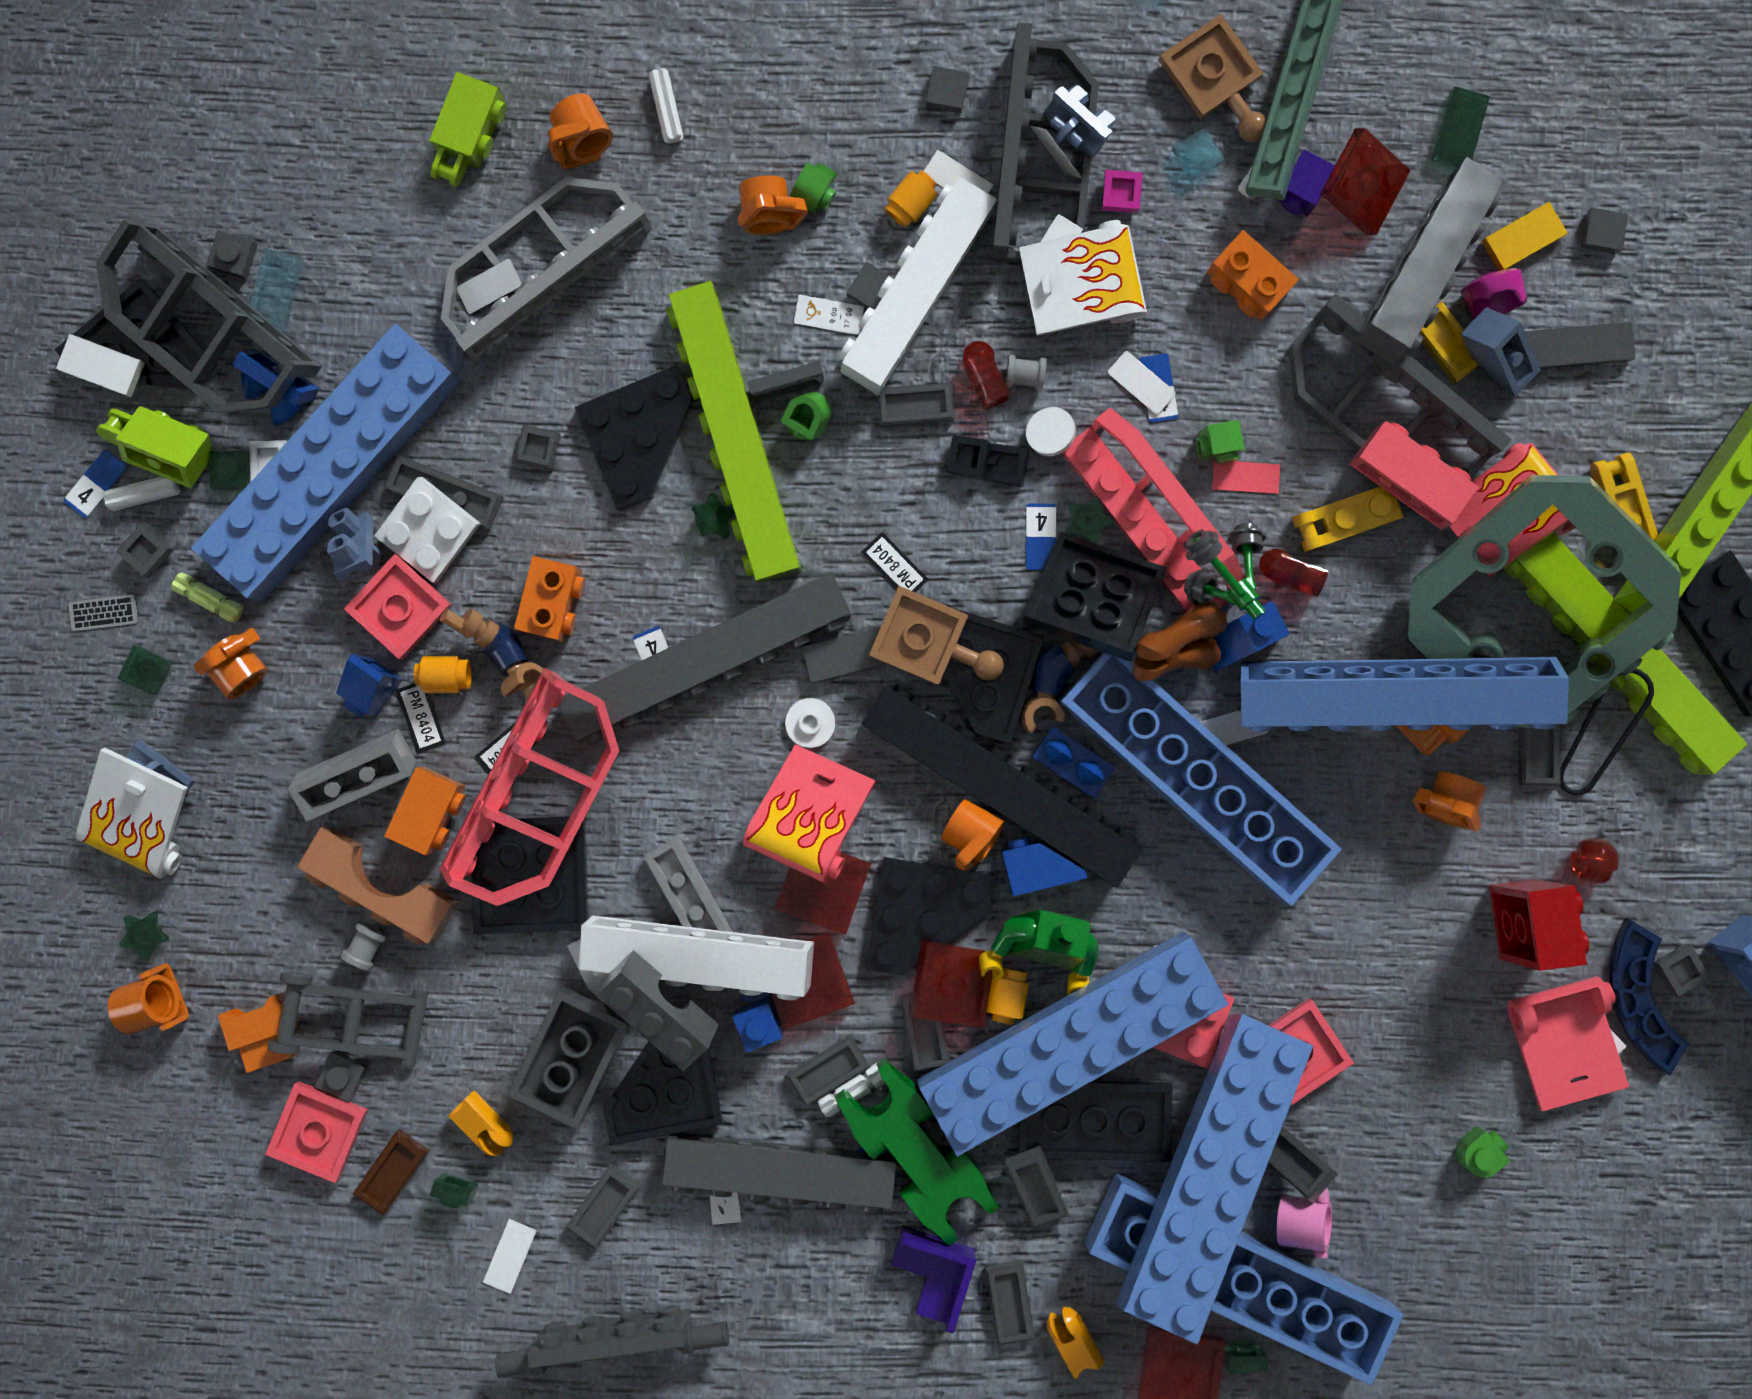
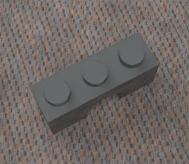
M633 950L609 973L596 996L681 1070L685 1071L709 1048L719 1024L692 1000L681 1009L669 1004L660 993L658 987L662 974Z

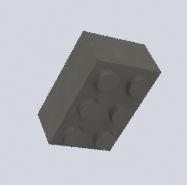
M564 986L558 990L507 1096L577 1129L584 1121L630 1025L609 1006L568 986Z

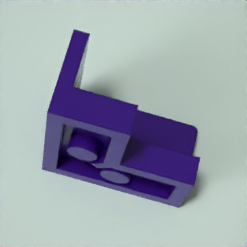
M902 1225L891 1260V1266L926 1277L915 1309L916 1314L945 1323L946 1332L954 1334L977 1261L975 1250L956 1242L949 1246L940 1237Z

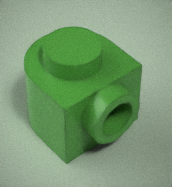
M807 162L793 186L790 197L805 199L807 210L815 215L820 209L826 212L836 195L833 187L837 174L821 163H818L815 167Z
M808 392L795 397L788 404L780 422L790 427L789 431L795 437L806 441L814 440L823 435L831 418L832 409L830 402L824 395L818 392Z
M1239 420L1207 425L1199 431L1200 437L1196 438V449L1199 458L1204 460L1216 458L1217 464L1239 460L1238 453L1245 451Z
M1475 1126L1459 1140L1456 1146L1455 1153L1459 1164L1478 1177H1491L1511 1161L1504 1153L1509 1148L1508 1145L1494 1130L1487 1133L1480 1127Z

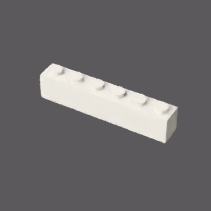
M960 176L953 187L948 184L945 185L935 203L940 206L934 217L927 215L916 233L920 236L919 241L914 248L909 245L906 247L897 263L901 269L895 279L888 276L878 293V296L882 298L875 310L869 307L859 322L858 327L862 331L856 341L849 338L838 357L843 360L840 373L874 394H880L989 220L998 199Z
M591 916L581 925L579 970L591 971V975L596 977H608L609 973L634 950L662 974L660 980H665V984L670 986H685L687 983L700 984L703 989L709 991L733 988L739 989L741 994L750 996L766 992L777 994L776 996L783 1000H796L799 997H804L811 986L814 942L723 932L601 916Z

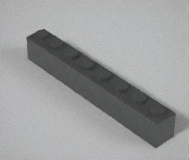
M830 572L581 689L600 697L605 702L612 728L620 724L622 729H626L643 721L641 714L655 708L656 713L663 712L677 705L675 698L689 692L691 697H695L710 690L709 682L723 676L725 682L744 674L743 666L756 660L759 666L779 657L777 650L790 644L793 650L812 642L813 638L811 635L822 629H825L827 634L843 628L847 625L845 619L851 616V612L833 573ZM572 694L564 696L559 707L575 741L583 742L586 740L588 745H592L603 740L604 737L594 705Z

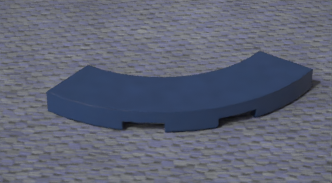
M1625 918L1615 939L1610 960V985L1615 994V1003L1613 1005L1618 1020L1634 1047L1653 1066L1671 1076L1689 1043L1669 1026L1660 1009L1656 1007L1650 985L1653 983V964L1662 938L1631 919Z

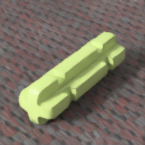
M177 574L171 584L173 591L188 597L189 600L213 613H219L220 617L229 622L236 623L244 612L242 604L233 599L227 600V596L202 582H197L195 578L187 574Z

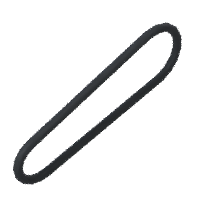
M1635 669L1631 673L1637 674L1645 680L1648 686L1646 701L1591 782L1583 789L1574 790L1565 784L1563 776L1604 694L1594 701L1561 765L1560 787L1565 792L1572 795H1583L1596 785L1651 704L1654 696V684L1650 677L1642 670Z

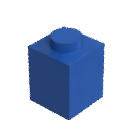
M770 996L735 1009L732 1018L746 1053L782 1039L784 1030Z

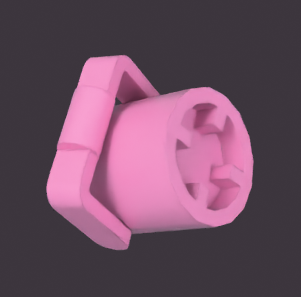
M1328 1188L1323 1191L1314 1203L1304 1197L1282 1195L1277 1216L1278 1244L1280 1246L1312 1250L1314 1257L1327 1258L1332 1230V1204L1329 1201Z

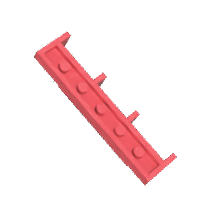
M1109 408L1098 416L1088 429L1077 436L1062 455L1144 560L1167 567L1162 584L1182 610L1186 612L1195 604L1188 600L1187 594L1184 592L1185 581L1190 573L1201 570V568L1194 560L1186 558L1187 552L1183 543L1199 530L1203 529L1217 533L1218 531L1141 432L1112 408ZM1103 428L1124 445L1146 473L1137 485L1096 434L1100 429ZM1154 483L1189 528L1178 538L1142 493V490ZM1218 533V541L1222 544V550L1217 557L1239 582L1245 578V575L1235 553ZM1224 580V582H1225V584H1226V587H1227V589L1229 590L1231 587H1230L1229 584ZM1215 596L1212 599L1213 602L1222 605V608L1229 603Z
M543 669L439 868L448 886L496 906L549 887L619 753L605 702L600 697L566 682L561 676L551 670ZM565 691L594 705L604 737L606 749L591 777L531 750L534 742H539L544 736L548 726L546 719L552 707L557 708ZM529 761L586 786L560 837H556L499 812V809H504L508 805L513 792L511 786L516 776H521L525 772ZM493 821L554 847L540 875L492 892L463 879L464 876L469 877L477 863L476 853L481 843H486L494 831L495 823Z

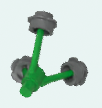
M1253 523L1239 524L1235 526L1234 531L1230 532L1227 540L1232 545V551L1244 557L1245 578L1239 582L1217 557L1222 550V544L1218 541V533L1202 529L1192 534L1186 541V558L1194 560L1198 566L1210 562L1231 588L1228 591L1219 589L1218 578L1210 574L1208 569L1202 568L1190 573L1185 581L1184 592L1187 594L1188 600L1192 604H1206L1212 601L1215 596L1233 605H1237L1241 611L1246 610L1253 620L1260 618L1266 610L1258 601L1260 596L1255 591L1256 584L1253 575L1252 554H1256L1263 549V541L1266 539V534Z

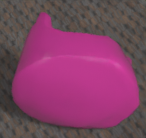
M1518 268L1493 271L1471 281L1461 290V295L1468 304L1473 319L1486 307L1504 314L1527 302L1522 272Z

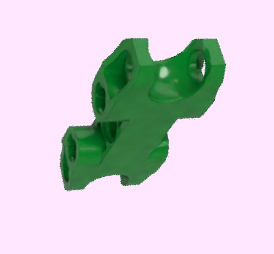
M884 1058L876 1064L881 1078L889 1087L887 1097L882 1103L871 1107L860 1105L844 1089L835 1095L836 1102L847 1119L854 1138L873 1160L889 1150L912 1179L911 1182L900 1189L903 1199L924 1226L932 1230L946 1244L951 1246L958 1240L952 1223L946 1217L948 1207L953 1201L966 1197L974 1199L990 1215L999 1209L998 1203L987 1186L980 1167L967 1151L956 1156L953 1149L945 1154L922 1125L923 1122L934 1115L922 1092L910 1078L902 1074L892 1063Z

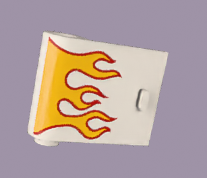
M1111 220L1098 226L1099 229L1019 247L1037 336L1110 320L1114 324L1125 323L1147 315L1128 225H1121L1120 220Z
M103 748L100 750L77 827L76 839L159 879H162L167 874L172 875L179 867L182 855L179 854V845L171 842L188 787L107 748Z

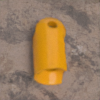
M475 1090L448 1115L489 1156L501 1155L504 1147H509L513 1143L511 1127Z
M1064 1306L1062 1315L1066 1327H1064L1058 1315L1051 1312L1047 1318V1331L1074 1379H1077L1085 1369L1098 1370L1104 1364L1105 1359L1079 1313L1073 1308Z

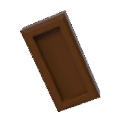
M398 1129L357 1186L353 1195L384 1216L430 1150L401 1129Z

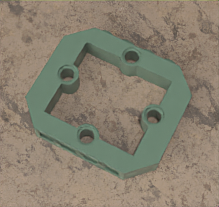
M1530 475L1412 579L1410 586L1408 639L1427 659L1474 658L1473 653L1478 649H1488L1494 654V658H1503L1504 649L1499 638L1489 633H1479L1470 637L1438 603L1476 570L1487 574L1501 570L1508 561L1509 542L1550 506L1554 505L1588 539L1584 550L1586 565L1589 570L1601 577H1610L1621 572L1648 600L1602 638H1591L1585 641L1579 648L1577 658L1564 668L1569 677L1568 723L1579 713L1580 709L1578 707L1589 698L1596 700L1605 694L1611 687L1609 682L1620 673L1624 676L1630 674L1641 664L1642 659L1640 657L1652 648L1654 650L1661 649L1674 637L1672 632L1677 628L1681 572L1678 564L1590 476ZM1484 543L1496 544L1501 552L1494 558H1484L1478 552V548ZM1602 546H1612L1617 550L1615 558L1608 562L1597 560L1594 553ZM1594 654H1603L1609 658V662L1600 668L1590 666L1587 660ZM1514 724V727L1533 728L1531 724Z

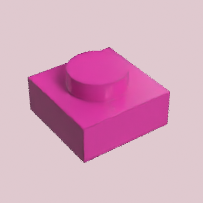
M1106 169L1103 179L1101 211L1138 214L1140 210L1143 173Z

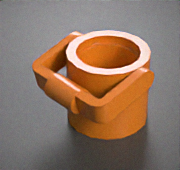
M579 93L568 96L557 103L550 113L549 120L553 128L548 131L550 139L548 141V148L554 160L559 162L563 169H571L597 161L601 158L602 153L611 145L613 133L588 94Z
M757 176L746 179L739 184L742 211L738 216V224L743 226L744 232L748 234L769 235L785 230H794L808 214L805 199L788 197L787 183L783 177Z
M253 627L240 635L234 634L221 640L193 665L195 671L200 676L206 673L228 700L236 699L250 691L268 673V668L250 648V646L261 639Z
M1438 771L1432 790L1418 788L1413 803L1420 814L1455 827L1477 832L1481 825L1478 811L1487 787L1457 774Z
M965 798L951 816L944 829L941 841L960 851L955 857L956 866L962 871H970L977 863H982L990 850L995 846L1005 821Z
M168 963L155 966L138 974L139 980L118 987L111 993L108 999L107 1010L111 1022L120 1032L126 1034L138 1033L156 1026L159 1027L161 1032L181 1023L189 1017L184 998Z

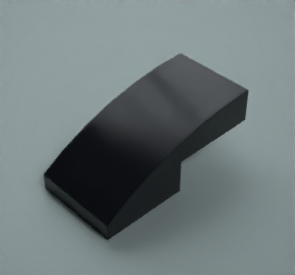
M953 435L946 472L976 480L1023 488L1030 451L1028 448L994 444L986 439Z

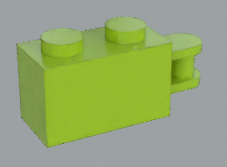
M456 71L429 139L437 151L431 167V178L436 180L444 178L450 181V185L458 187L468 165L479 168L482 159L488 158L493 147L492 134L496 124L500 125L503 122L507 110V104L498 87ZM449 157L456 160L454 166L447 164Z
M139 406L133 415L118 409H111L107 414L108 421L105 424H100L96 429L97 434L102 439L118 446L122 461L190 489L214 456L210 436L202 428L196 425L183 424L172 419L162 411H152L142 406Z

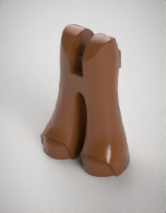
M1209 601L1206 604H1195L1167 628L1142 636L1136 647V653L1139 656L1134 659L1133 675L1139 681H1151L1174 670L1191 668L1207 671L1211 666L1217 664L1221 658V652L1217 641L1213 638L1226 630L1227 618L1222 605L1213 601Z

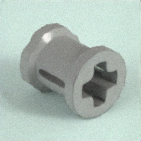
M1009 354L1005 388L1021 385L1035 387L1036 391L1042 392L1047 359L1040 358L1039 361L1016 359L1014 354Z
M358 921L355 926L357 930L356 935L349 948L342 950L340 957L359 969L370 971L374 966L372 959L381 942H386L389 936L373 925Z

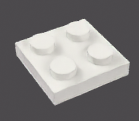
M417 477L374 536L432 583L439 581L481 523L425 478Z

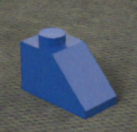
M1273 600L1262 605L1266 612L1257 620H1253L1246 613L1227 623L1226 630L1213 638L1217 641L1221 652L1219 662L1212 666L1214 671H1218L1290 635Z
M352 653L345 665L336 694L346 700L343 706L359 717H363L364 714L377 716L403 679L373 658Z
M1029 837L1008 841V849L1000 850L1012 896L1087 879L1085 870L1039 842L1030 843Z

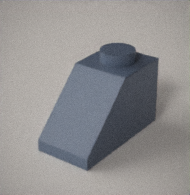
M1486 307L1461 333L1471 358L1504 390L1514 397L1541 371L1523 326L1518 320Z

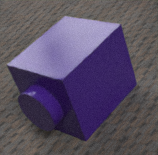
M1303 149L1295 162L1285 199L1277 201L1282 203V207L1286 211L1294 215L1303 214L1308 217L1317 205L1337 166Z

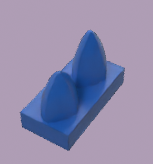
M256 349L238 352L233 366L241 371V387L245 399L258 397L267 389H270L281 373V370L277 367L279 363L277 360ZM303 377L295 379L277 406L270 408L273 425H279L288 421L297 413L303 403L314 401L319 387Z
M1051 726L1031 758L1092 799L1096 798L1115 769L1111 764L1054 726Z

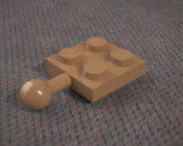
M1220 14L1161 54L1158 61L1200 120L1227 103L1240 121L1238 125L1240 136L1247 142H1258L1261 140L1267 119L1259 112H1252L1240 93L1259 81L1264 73L1223 15Z
M898 586L869 653V656L938 686L950 658L972 666L976 675L987 681L998 678L1004 668L1001 656L995 651L986 650L978 653L957 644L969 615L901 586Z

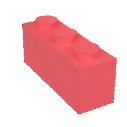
M1386 420L1372 431L1349 464L1440 530L1455 522L1479 488L1470 481L1471 477L1467 472L1458 467H1450L1440 460V455L1436 450L1427 445H1419L1409 437V432L1404 427L1396 423H1389Z

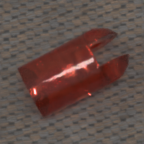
M974 341L967 345L964 350L963 365L983 409L987 410L1009 400L1008 395L1010 392L994 361L995 355L992 347L984 341Z
M1276 548L1263 553L1259 562L1261 573L1274 581V583L1313 597H1318L1321 593L1329 572L1320 567L1293 559L1286 551ZM1278 561V566L1274 568V564Z

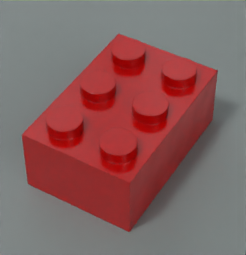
M1536 879L1489 885L1500 960L1538 971L1587 965L1586 954L1589 952V940L1581 926L1580 915L1583 913L1584 906L1580 893L1576 891V885Z

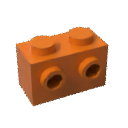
M1244 230L1238 234L1206 272L1211 276V283L1222 293L1229 292L1239 301V308L1251 318L1257 317L1261 322L1299 280Z
M532 556L514 629L560 642L565 641L566 635L571 636L576 622V614L572 613L575 598L581 599L585 587V577H581L582 570L577 566Z
M415 767L384 837L423 855L435 854L436 849L441 851L450 835V830L446 829L452 815L457 816L464 805L466 796L462 793L466 785L426 767Z

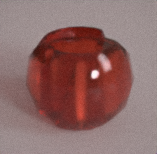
M1601 838L1583 839L1578 843L1576 852L1571 853L1570 867L1572 873L1581 882L1589 885L1608 882L1613 871L1618 869L1619 857L1616 848L1609 841Z

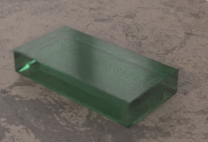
M1456 86L1453 87L1450 91L1432 161L1457 167L1466 157L1473 160L1490 96Z

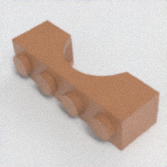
M321 827L297 866V868L307 873L305 876L306 880L321 888H325L328 885L339 892L337 897L340 900L354 907H358L359 904L372 911L370 917L383 925L390 926L391 923L404 930L402 935L413 943L423 945L424 942L430 944L438 940L457 908L458 900L429 883L418 885L404 895H393L379 890L370 882L365 874L362 864L363 845L333 827Z

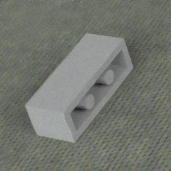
M398 728L297 773L288 791L307 822L411 776L416 759Z

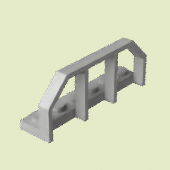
M565 177L447 268L441 320L456 338L455 340L464 352L477 364L482 360L479 354L530 315L535 319L540 316L539 308L582 275H585L587 278L592 276L591 268L642 229L645 233L652 230L646 213L637 201L634 203L631 201L618 183ZM569 191L617 196L623 205L611 214L610 221L600 229L595 227L587 231L581 237V243L575 248L545 211ZM539 216L565 251L557 254L551 260V266L540 275L535 273L527 277L519 288L513 290L515 294L510 298L505 296L497 300L491 306V312L480 321L478 319L470 321L460 331L453 323L459 276L484 256L489 259L493 266L501 263L492 250L535 217Z

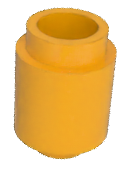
M922 170L917 174L909 171L887 198L889 203L884 208L885 212L904 228H907L911 222L915 224L937 198L938 194L934 190L937 183Z
M422 656L420 663H416L414 666V683L416 686L421 687L423 693H461L462 689L471 688L472 666L469 659H462L461 656Z
M1003 967V977L994 980L992 976L986 1012L993 1013L992 1021L1014 1025L1015 1018L1023 1019L1030 983L1026 982L1028 973Z

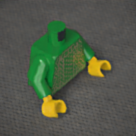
M1045 910L1012 916L1005 922L991 945L992 950L985 951L980 955L981 976H984L988 970L992 969L994 980L1003 977L1002 957L1008 955L1068 970L1074 969L1075 972L1070 973L1067 977L1068 996L1072 991L1078 990L1090 983L1089 976L1092 975L1099 954V943L1095 936L1089 933L1090 922Z

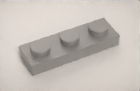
M679 836L643 856L682 926L733 932Z

